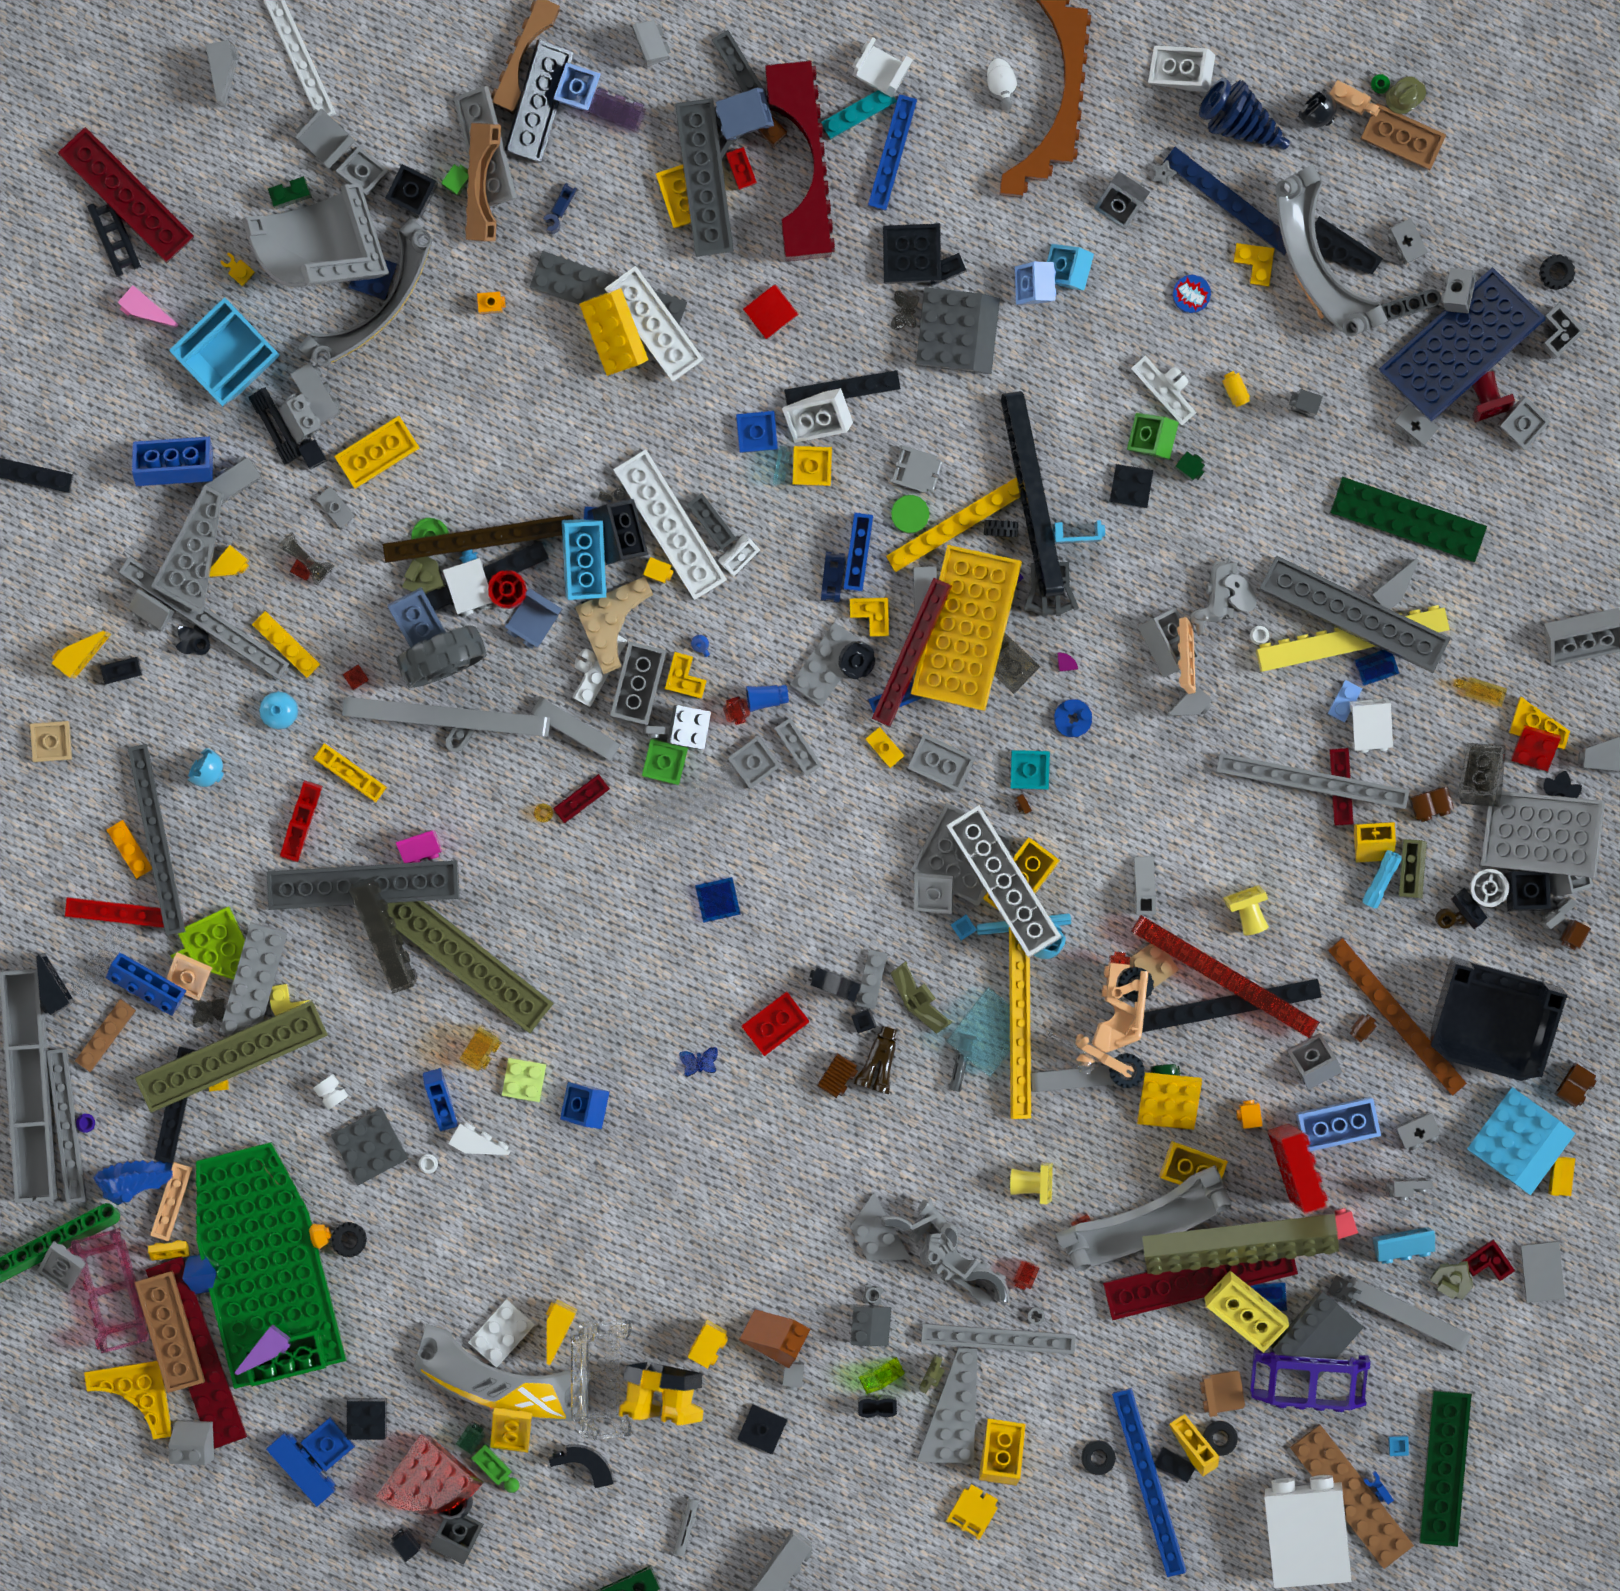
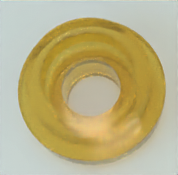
M539 804L534 810V816L539 822H548L553 817V809L548 804ZM542 809H545L547 811V815L545 817H542L540 815V811Z

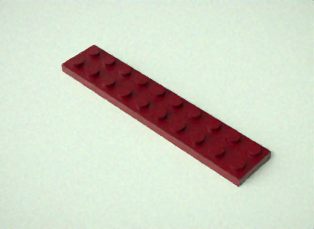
M181 1256L148 1268L145 1271L148 1278L170 1271L174 1273L205 1379L204 1383L190 1386L188 1389L200 1421L213 1422L214 1449L246 1438L248 1435L197 1295L194 1291H191L182 1279L185 1262Z
M1278 1258L1275 1261L1261 1260L1256 1263L1244 1262L1234 1266L1227 1264L1216 1268L1201 1267L1198 1270L1184 1269L1179 1272L1167 1271L1157 1275L1148 1274L1146 1271L1103 1282L1113 1321L1204 1298L1229 1271L1249 1286L1297 1275L1295 1258Z

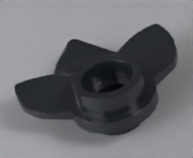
M194 625V628L179 626L178 636L181 642L176 645V648L179 652L187 655L192 653L205 655L210 650V642L207 639L209 634ZM202 643L204 648H197V644Z
M1563 771L1554 780L1545 778L1543 788L1544 792L1549 796L1560 795L1561 797L1578 798L1582 785L1571 784L1567 771Z

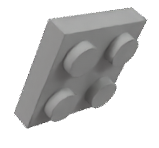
M1522 396L1497 425L1521 449L1526 450L1551 421L1527 397Z
M759 735L728 757L750 789L781 767Z
M915 873L914 911L952 914L953 876Z

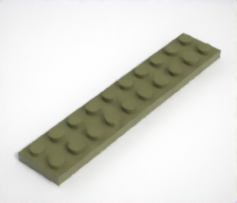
M424 901L388 903L379 914L386 922L528 1033L534 1030L554 1004Z
M310 1000L135 1077V1080L151 1113L328 1036V1033L313 1000Z

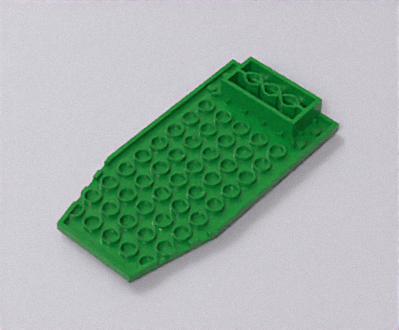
M268 1142L197 1160L196 1241L201 1261L206 1256L217 1272L213 1288H209L234 1389L249 1385L253 1387L325 1369L328 1365L347 1361L319 1249L314 1248L310 1238L309 1228L312 1226L310 1212L273 1143ZM272 1324L290 1337V1340L287 1342L290 1346L284 1354L280 1352L276 1357L239 1375L235 1373Z

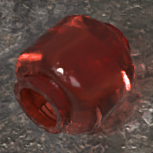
M740 696L726 700V704L723 705L727 722H735V725L745 723V718H748L751 714L746 699L740 698Z

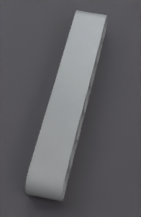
M1353 1277L1351 1281L1353 1283L1352 1287L1362 1291L1361 1294L1354 1293L1353 1299L1464 1352L1472 1336L1471 1334Z

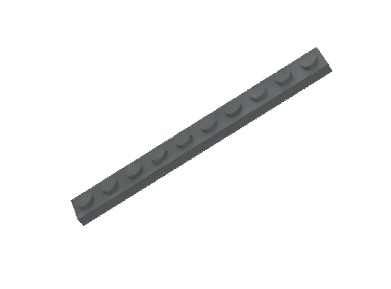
M143 744L129 747L128 753L166 936L184 933L186 929L148 745Z

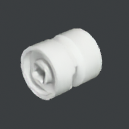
M333 1074L313 1088L319 1097H323L322 1102L328 1110L348 1097L343 1087H338L339 1082Z

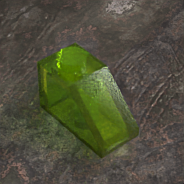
M894 1357L868 1370L858 1378L866 1394L885 1388L903 1376L905 1372L898 1358Z

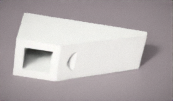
M465 1122V1124L460 1123L449 1142V1145L466 1154L509 1155L511 1152L508 1150L509 1146L501 1141L498 1143L491 1140V1135L484 1131L480 1134L475 1131L476 1127L468 1122Z

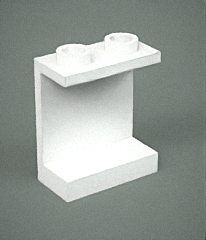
M873 37L870 43L866 42L861 50V53H863L861 58L857 57L852 67L855 69L852 76L893 97L908 72L913 59L906 56L904 61L901 62L874 47L876 39Z
M480 558L443 570L458 615L462 614L465 617L474 614L473 610L480 608L483 611L492 608L491 604L493 602L488 594L489 586Z
M1389 699L1351 701L1350 710L1353 715L1354 735L1353 749L1359 753H1366L1370 749L1386 751L1388 748H1392V715Z

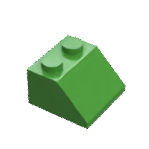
M1136 413L1127 450L1157 458L1170 459L1179 422L1163 416Z

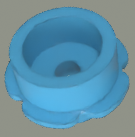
M467 550L461 553L462 556L459 559L462 560V563L477 559L476 554L478 553H473V550Z

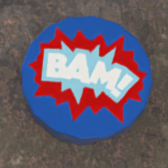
M1186 275L1179 279L1174 286L1173 301L1183 312L1198 313L1210 302V286L1201 276Z

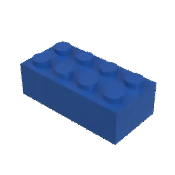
M210 436L133 442L132 475L135 485L149 486L213 481V447Z

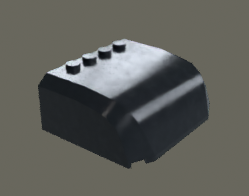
M1451 957L1433 1018L1430 1036L1431 1047L1447 1061L1515 1080L1524 1081L1530 1078L1543 1077L1568 995L1561 987L1547 982Z

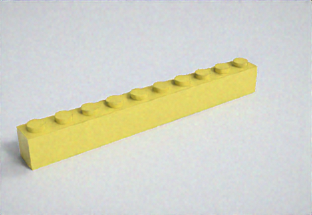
M1439 605L1427 607V612L1421 613L1420 609L1409 611V616H1405L1436 632L1450 630L1445 608L1439 609ZM1334 628L1335 632L1327 634V630L1315 632L1316 636L1310 638L1308 634L1297 636V640L1290 642L1289 638L1279 640V644L1271 646V642L1259 645L1260 649H1256L1260 672L1376 646L1339 628Z

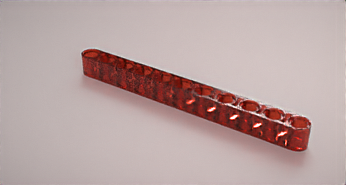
M1140 915L1131 930L1132 933L1311 1039L1320 1022L1146 917Z

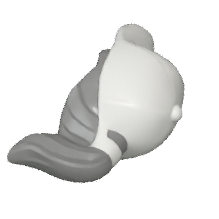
M997 58L988 66L987 83L993 96L1002 101V110L1005 113H1009L1012 107L1011 97L1016 90L1017 80L1010 65L1003 59Z

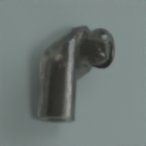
M618 486L611 493L600 491L598 500L608 503L619 502L625 498L626 489L624 486Z

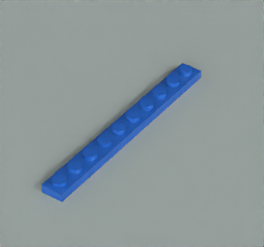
M1132 1388L1113 1392L1112 1396L1166 1575L1171 1577L1186 1573V1567Z

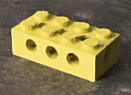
M1231 1271L1204 1297L1206 1307L1263 1353L1289 1327L1288 1318L1285 1314Z

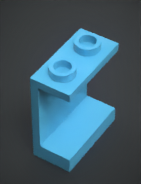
M1101 520L1094 523L1095 536L1063 538V522L1054 523L1052 529L1055 544L1100 542L1102 537L1105 536V525H1101Z

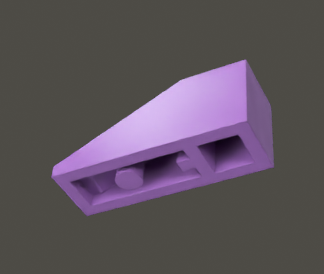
M272 1324L235 1373L239 1375L276 1357L280 1352L284 1354L290 1346L287 1343L290 1337Z

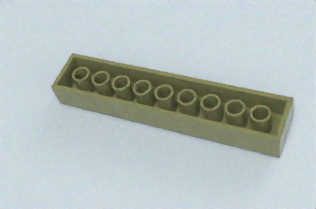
M1335 1214L1142 1236L1147 1273L1155 1275L1167 1271L1198 1270L1201 1267L1216 1268L1227 1264L1234 1266L1244 1262L1256 1263L1261 1260L1275 1261L1278 1258L1293 1259L1297 1256L1305 1255L1311 1257L1321 1253L1333 1254L1339 1252Z

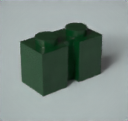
M304 176L289 181L291 186L288 187L279 184L267 188L273 207L276 210L312 198Z

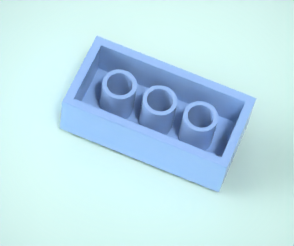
M1371 1097L1295 1113L1298 1128L1307 1134L1310 1140L1309 1151L1381 1136L1374 1100Z

